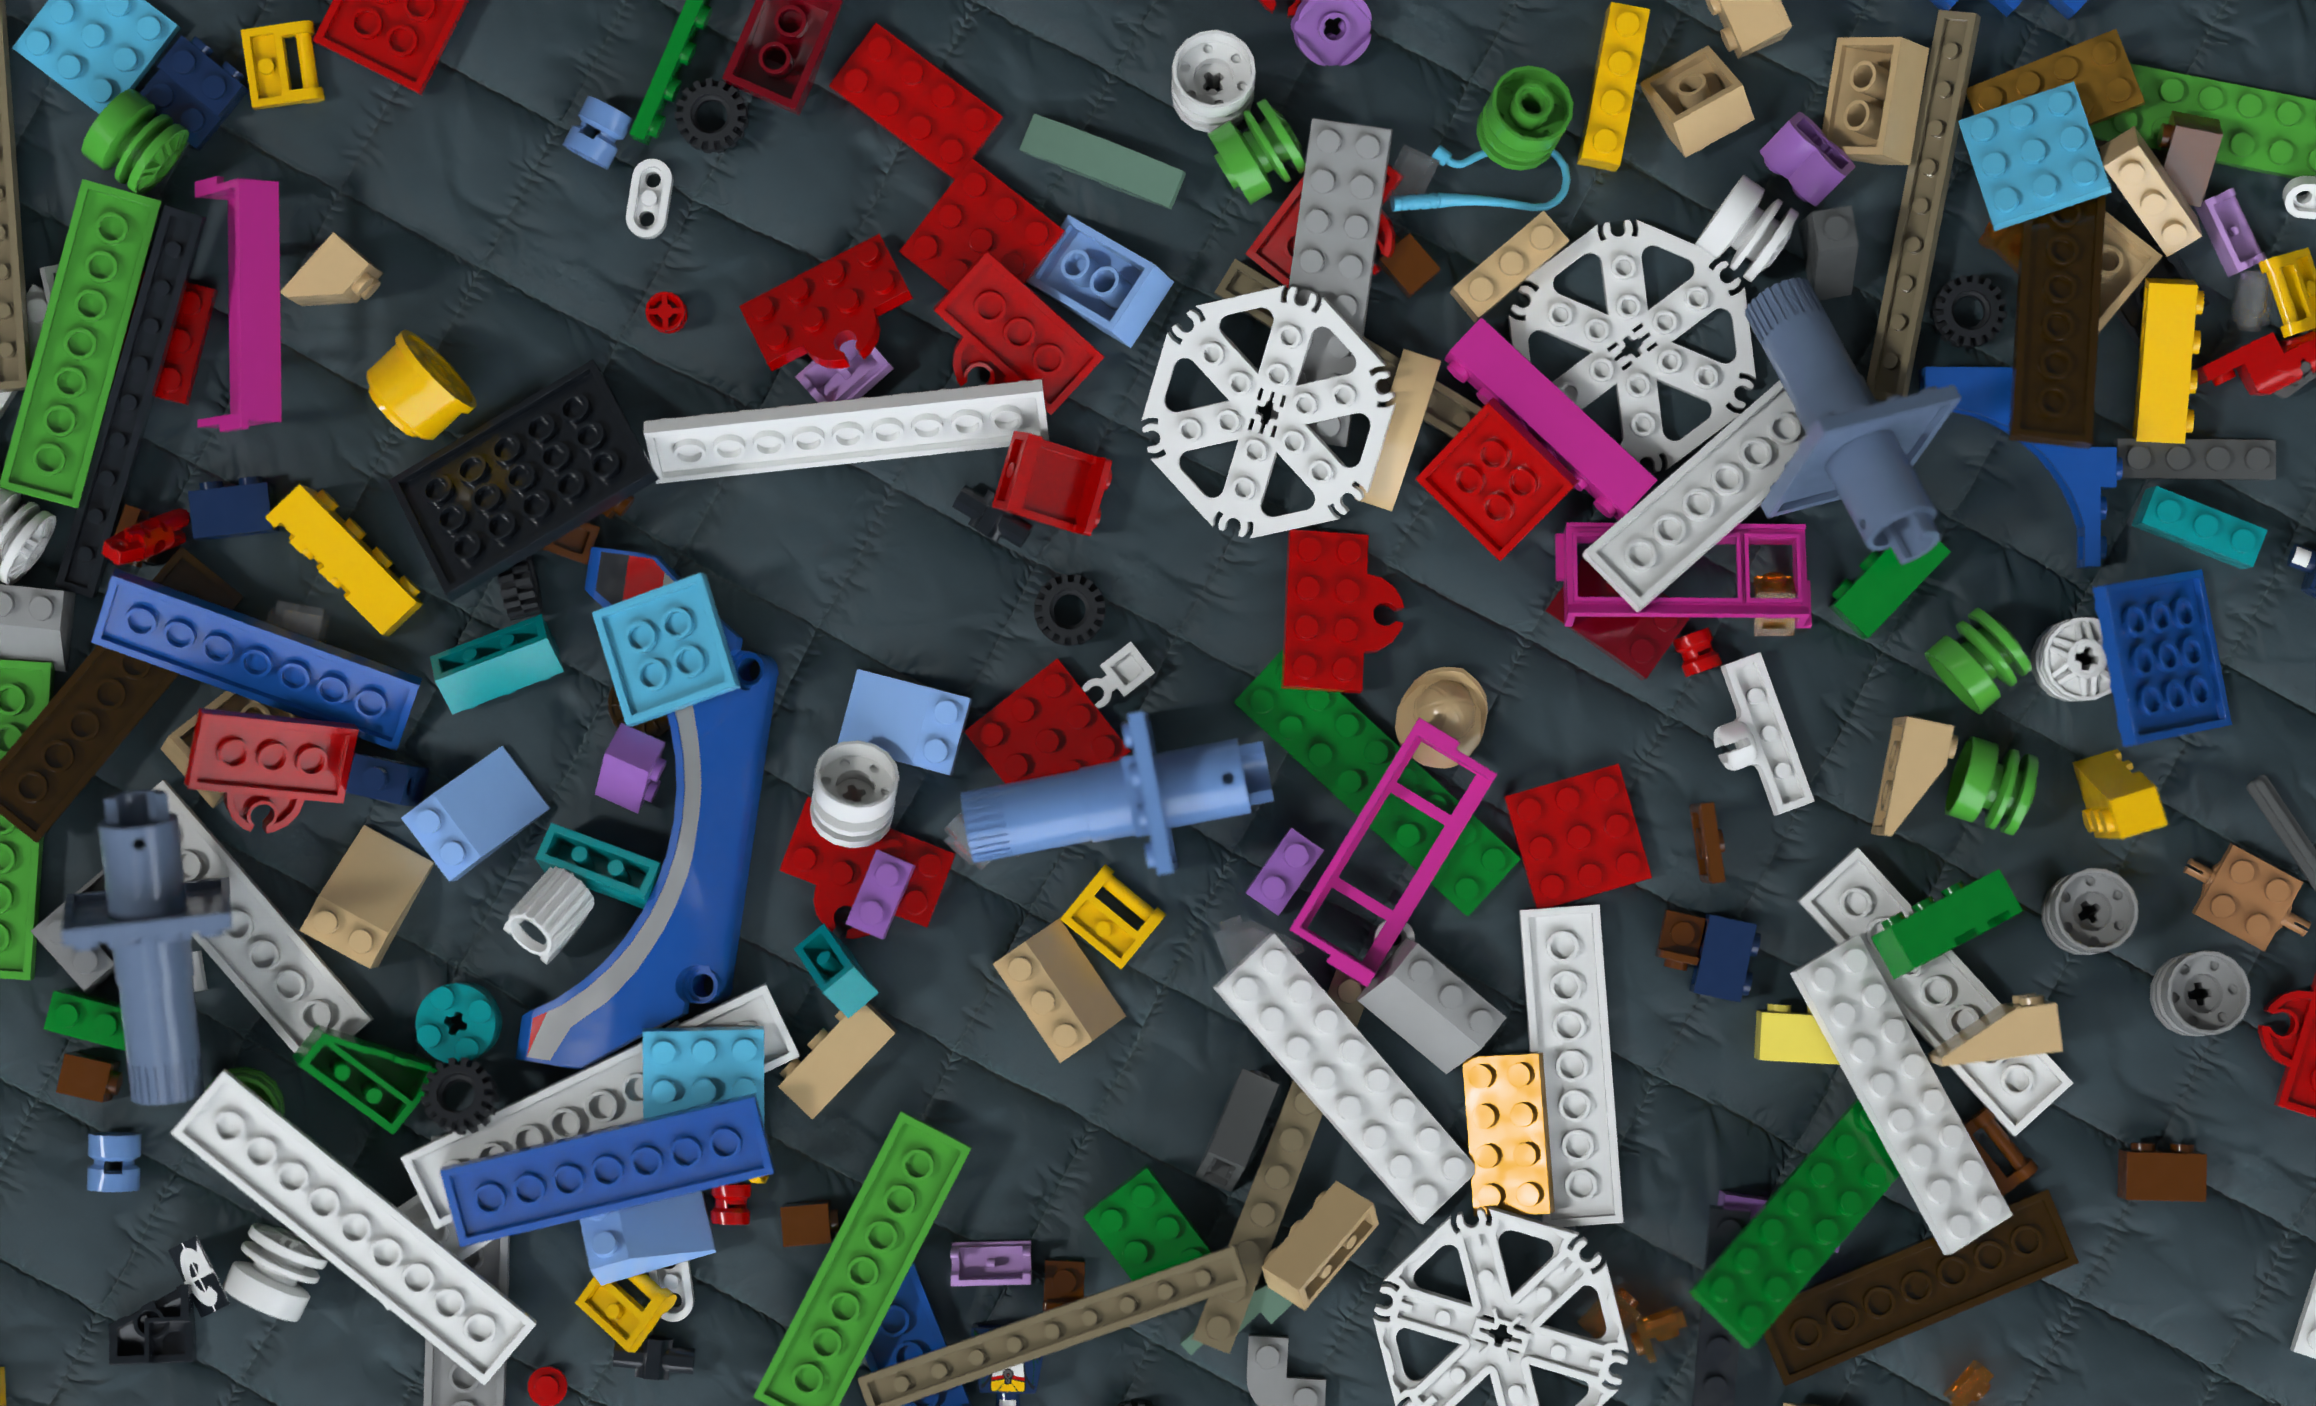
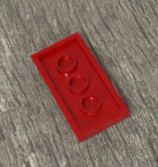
M878 23L874 24L829 84L830 89L953 180L957 178L968 162L975 158L1003 120L1002 115Z

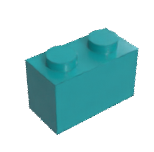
M824 923L794 948L823 994L847 1018H850L879 993L849 948Z

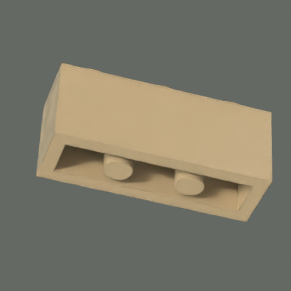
M2135 126L2100 147L2103 167L2166 257L2202 237L2197 215Z
M1542 211L1457 283L1450 291V294L1476 323L1530 275L1560 252L1570 240L1547 213Z
M869 1003L860 1008L850 1018H847L839 1011L835 1017L840 1022L830 1033L823 1028L807 1044L812 1051L802 1062L798 1058L793 1059L779 1073L784 1080L778 1087L812 1120L897 1032Z
M1335 1181L1327 1191L1319 1194L1308 1214L1293 1224L1288 1237L1278 1248L1272 1249L1266 1256L1262 1270L1268 1288L1305 1311L1379 1225L1374 1204L1340 1182Z

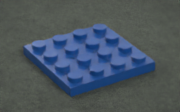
M2202 569L2093 588L2095 610L2098 614L2103 639L2102 648L2106 655L2110 676V689L2114 697L2118 718L2117 726L2121 734L2123 747L2232 725Z

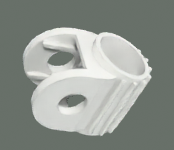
M550 867L510 911L509 919L505 923L503 930L509 935L511 934L524 949L541 957L540 960L547 965L562 951L582 926L595 905L594 897L589 889L582 884V881L575 878L572 873H568L564 868ZM525 920H529L542 931L547 940L544 945L535 941L524 932L521 926Z

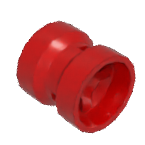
M1710 627L1676 638L1673 641L1675 651L1682 655L1683 664L1681 667L1685 677L1723 664L1719 653L1714 651L1711 645L1713 636Z
M736 1182L712 1188L711 1195L715 1198V1207L711 1210L710 1223L721 1225L750 1224L751 1211L747 1208V1199L751 1196L752 1183Z

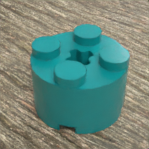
M455 982L436 988L420 1004L415 1021L417 1040L431 1056L442 1062L449 1063L448 1059L453 1057L458 1061H461V1057L468 1058L471 1061L484 1055L496 1044L501 1034L503 1019L495 998L486 988L472 982ZM462 1013V1021L467 1023V1028L456 1031L455 1024L451 1022V1018Z

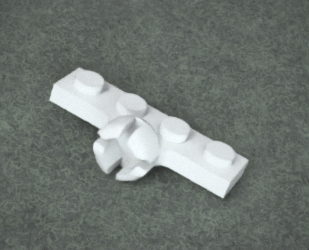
M1761 652L1720 666L1736 709V718L1734 721L1716 728L1713 735L1714 746L1717 748L1735 743L1737 748L1718 755L1722 764L1731 771L1754 766L1758 770L1774 816L1815 802Z

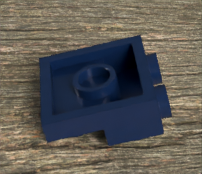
M181 35L157 64V67L160 69L140 94L155 104L156 117L161 114H168L172 117L173 124H181L189 132L187 142L200 151L248 93L249 89L240 83L244 75L231 64L225 61L222 66H219L209 58L214 51L199 38L194 36L189 41Z

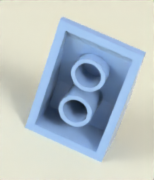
M1068 215L1060 226L1065 230L1066 234L1027 283L1102 332L1132 348L1174 281L1152 262Z
M857 669L837 744L858 740L872 743L888 752L894 761L952 776L972 699Z
M501 746L434 792L401 819L450 882L459 880L549 811L551 807L505 747Z
M703 1190L579 1219L589 1268L601 1286L716 1253Z

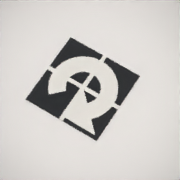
M197 1236L168 1250L184 1284L191 1285L193 1302L201 1318L230 1304Z

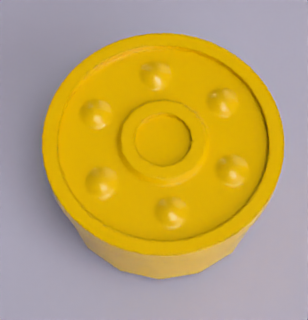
M403 330L395 337L396 344L367 371L366 378L370 386L368 392L380 411L402 432L412 438L418 436L425 440H434L461 413L469 414L476 408L477 402L461 376L431 345L413 332Z

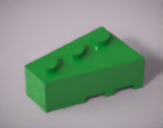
M2000 869L1967 886H1964L1963 882L1960 881L1941 891L1944 898L1935 902L1932 896L1911 907L1914 914L1905 917L1901 911L1881 922L1884 930L1872 936L1871 939L1894 980L2023 911Z
M318 1024L293 1055L298 1066L392 1135L395 1134L421 1101V1097L425 1096L421 1087L422 1083L428 1084L429 1079L426 1077L428 1072L431 1071L434 1074L438 1070L435 1066L437 1063Z

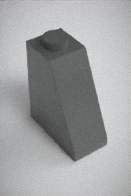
M1852 205L1811 212L1798 224L1807 280L1810 282L1819 301L1850 296L1852 294L1858 252V239Z
M1241 1070L1195 1177L1227 1191H1232L1248 1163L1279 1084L1271 1081L1267 1074L1258 1070Z

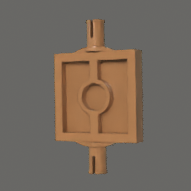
M2231 843L2221 861L2214 865L2212 869L2193 858H2190L2187 864L2200 870V872L2198 873L2187 866L2184 867L2183 873L2203 882L2201 896L2192 913L2264 952L2275 932L2282 928V926L2300 934L2302 937L2308 931L2295 925L2294 922L2308 929L2311 926V921H2307L2291 912L2293 901L2304 882Z

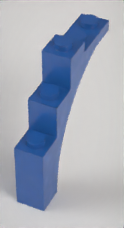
M1925 366L1919 370V392L1931 386H1936L1938 389L1955 385L1961 399L1953 409V413L1967 415L1987 422L2009 435L2013 367ZM2020 442L2049 471L2070 508L2076 526V568L2093 569L2101 567V560H2105L2107 553L2106 537L2101 536V520L2106 518L2107 501L2105 496H2101V490L2117 487V480L2120 481L2122 479L2123 461L2121 457H2117V447H2090L2086 449Z

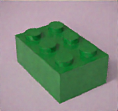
M1147 1164L1087 1209L1083 1215L1131 1280L1214 1252Z

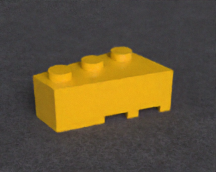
M2118 749L2072 762L2086 809L2082 810V818L2089 833L2094 832L2095 838L2123 839L2168 825L2156 786L2141 771L2132 773L2130 771L2134 769L2132 762L2129 760L2122 761V754Z

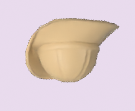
M1440 667L1423 673L1411 684L1397 708L1395 730L1400 746L1403 745L1420 717L1459 741L1460 744L1457 750L1470 757L1482 739L1487 719V698L1483 688L1463 668ZM1423 742L1420 743L1412 756L1414 760L1423 766L1445 769L1459 765Z

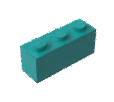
M2158 486L2145 489L2131 525L2239 569L2254 566L2268 531Z
M542 614L430 656L434 680L452 715L466 709L475 708L481 703L502 695L511 694L536 682L548 680L554 675L564 672L559 648Z
M554 823L550 824L535 857L545 873L550 867L564 868L565 871L570 874L572 873L575 878L581 880L586 888L644 909L657 883L662 865L657 861Z

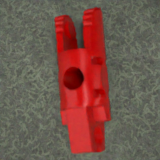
M178 508L129 526L104 541L102 555L111 559L113 563L121 565L142 561L179 546L186 541V533L179 529L189 524L190 512H187V509Z

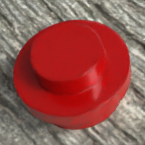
M544 1366L537 1369L528 1380L529 1396L535 1403L541 1406H554L558 1404L567 1394L568 1381L566 1376L560 1369L553 1366Z

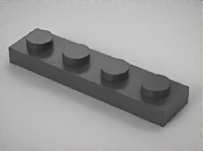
M2117 438L2114 440V447H2117V457H2121L2123 461L2122 479L2276 480V440L2185 439V444L2137 442L2134 438Z

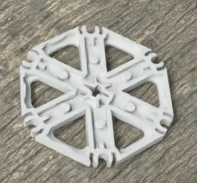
M1630 220L1623 222L1624 234L1616 237L1610 231V223L1606 222L1602 227L1603 241L1599 238L1597 232L1598 225H1596L1524 281L1537 287L1538 290L1536 292L1529 286L1519 287L1518 292L1528 296L1530 303L1526 308H1521L1514 304L1510 308L1514 315L1525 317L1524 321L1514 319L1510 315L1508 316L1511 345L1531 363L1528 344L1529 336L1535 331H1541L1590 352L1588 356L1552 383L1581 410L1616 385L1622 434L1620 446L1638 462L1642 458L1650 459L1653 463L1654 473L1660 472L1662 467L1660 454L1664 456L1666 462L1665 470H1667L1740 415L1726 407L1727 404L1735 409L1745 408L1746 403L1737 400L1734 396V391L1737 387L1752 390L1754 386L1750 380L1739 379V374L1747 375L1754 380L1756 379L1750 324L1745 316V309L1747 308L1745 287L1739 293L1730 296L1729 292L1739 286L1740 278L1734 279L1731 283L1722 282L1720 272L1729 265L1727 261L1720 262L1713 270L1710 269L1709 265L1716 258L1693 243L1639 220L1635 221L1637 227L1636 237L1632 236L1633 225ZM1649 246H1657L1689 260L1694 267L1693 276L1648 310L1642 265L1643 250ZM1588 253L1597 255L1601 263L1607 314L1557 293L1553 287L1555 276L1583 255ZM1724 309L1732 317L1736 356L1732 362L1724 364L1675 344L1673 341L1714 310ZM1642 324L1643 327L1634 333L1633 329ZM1648 334L1649 337L1638 348L1639 357L1636 358L1633 354H1629L1627 356L1624 355L1617 361L1614 359L1622 353L1621 350L1626 346L1623 341L1624 338L1628 337L1629 340L1635 341ZM1615 343L1616 347L1609 352L1607 348ZM1652 344H1657L1651 351L1647 350ZM1629 362L1631 366L1623 371L1622 367ZM1657 381L1708 402L1711 406L1710 417L1678 441L1667 439L1662 428Z
M1287 285L1197 305L1196 307L1204 314L1205 321H1203L1198 311L1189 310L1186 314L1193 320L1194 327L1192 331H1185L1178 323L1172 327L1174 334L1183 339L1182 342L1176 340L1171 332H1167L1142 420L1147 418L1158 419V422L1149 423L1142 428L1143 432L1156 431L1160 435V442L1157 445L1147 447V451L1149 453H1157L1164 449L1166 452L1164 456L1152 457L1151 460L1212 527L1216 524V517L1219 511L1223 514L1218 523L1219 530L1221 531L1226 530L1229 519L1235 518L1241 524L1238 536L1244 537L1249 532L1250 522H1253V533L1249 539L1338 520L1341 517L1332 509V503L1340 514L1345 515L1349 512V508L1343 503V495L1350 493L1358 501L1365 497L1363 491L1354 485L1355 482L1363 486L1367 493L1369 492L1396 403L1391 406L1379 405V401L1386 402L1395 397V392L1381 393L1377 388V383L1380 379L1391 376L1390 371L1383 370L1376 374H1373L1371 371L1375 367L1386 366L1387 364L1325 296L1322 297L1318 312L1314 310L1319 299L1318 293L1312 292L1306 305L1299 304L1296 300L1298 287L1292 286L1286 296L1287 302L1283 300L1284 290ZM1256 308H1266L1272 313L1274 321L1259 370L1220 329V322L1226 315ZM1318 327L1329 328L1355 356V369L1351 373L1298 384L1314 330ZM1181 358L1191 359L1228 400L1178 412L1170 410L1166 405L1165 398L1176 362ZM1263 388L1262 397L1259 398L1260 390ZM1273 392H1275L1272 403H1274L1273 410L1279 412L1278 418H1271L1265 425L1264 431L1261 432L1264 421L1263 414L1258 412V407L1266 406L1268 401L1271 400ZM1284 396H1286L1285 403L1282 405ZM1355 413L1366 415L1370 420L1371 426L1358 465L1347 467L1308 424ZM1255 419L1251 430L1249 429L1251 420ZM1275 426H1277L1275 436L1273 437ZM1238 440L1223 492L1218 497L1207 496L1181 468V455L1189 450ZM1277 453L1313 491L1315 502L1310 509L1274 517L1265 514L1262 510V503Z
M1489 1206L1492 1223L1486 1222V1211L1483 1207H1478L1479 1221L1477 1224L1469 1225L1465 1222L1461 1211L1457 1212L1456 1218L1458 1231L1455 1230L1450 1215L1384 1278V1281L1393 1282L1399 1287L1397 1289L1394 1285L1388 1283L1381 1285L1380 1292L1390 1295L1393 1303L1389 1306L1376 1304L1374 1311L1378 1315L1390 1316V1318H1379L1373 1315V1320L1395 1406L1406 1397H1410V1399L1403 1403L1402 1406H1455L1489 1374L1498 1406H1540L1530 1365L1586 1381L1589 1387L1588 1393L1575 1406H1602L1618 1391V1387L1609 1386L1604 1383V1380L1614 1385L1621 1384L1622 1376L1612 1373L1609 1370V1366L1614 1362L1627 1365L1628 1357L1624 1353L1612 1352V1350H1623L1629 1353V1348L1607 1261H1605L1602 1267L1592 1271V1268L1600 1263L1602 1254L1597 1252L1590 1259L1583 1258L1580 1255V1250L1588 1242L1585 1237L1579 1238L1574 1243L1573 1248L1568 1246L1572 1239L1579 1235L1577 1231ZM1507 1230L1547 1240L1554 1249L1552 1257L1513 1294L1511 1293L1499 1246V1237ZM1442 1246H1455L1459 1251L1472 1303L1418 1287L1414 1282L1415 1271ZM1588 1285L1593 1287L1598 1293L1606 1324V1332L1602 1337L1592 1339L1544 1325L1543 1323L1582 1286ZM1483 1314L1490 1317H1494V1320L1483 1317ZM1500 1324L1506 1325L1507 1333L1514 1337L1511 1339L1504 1338L1502 1344L1496 1343L1495 1335L1488 1331L1498 1329ZM1517 1324V1325L1524 1326L1525 1329L1520 1328V1327H1516V1326H1514V1325ZM1407 1328L1455 1342L1459 1345L1424 1378L1413 1380L1404 1371L1396 1335L1400 1329Z

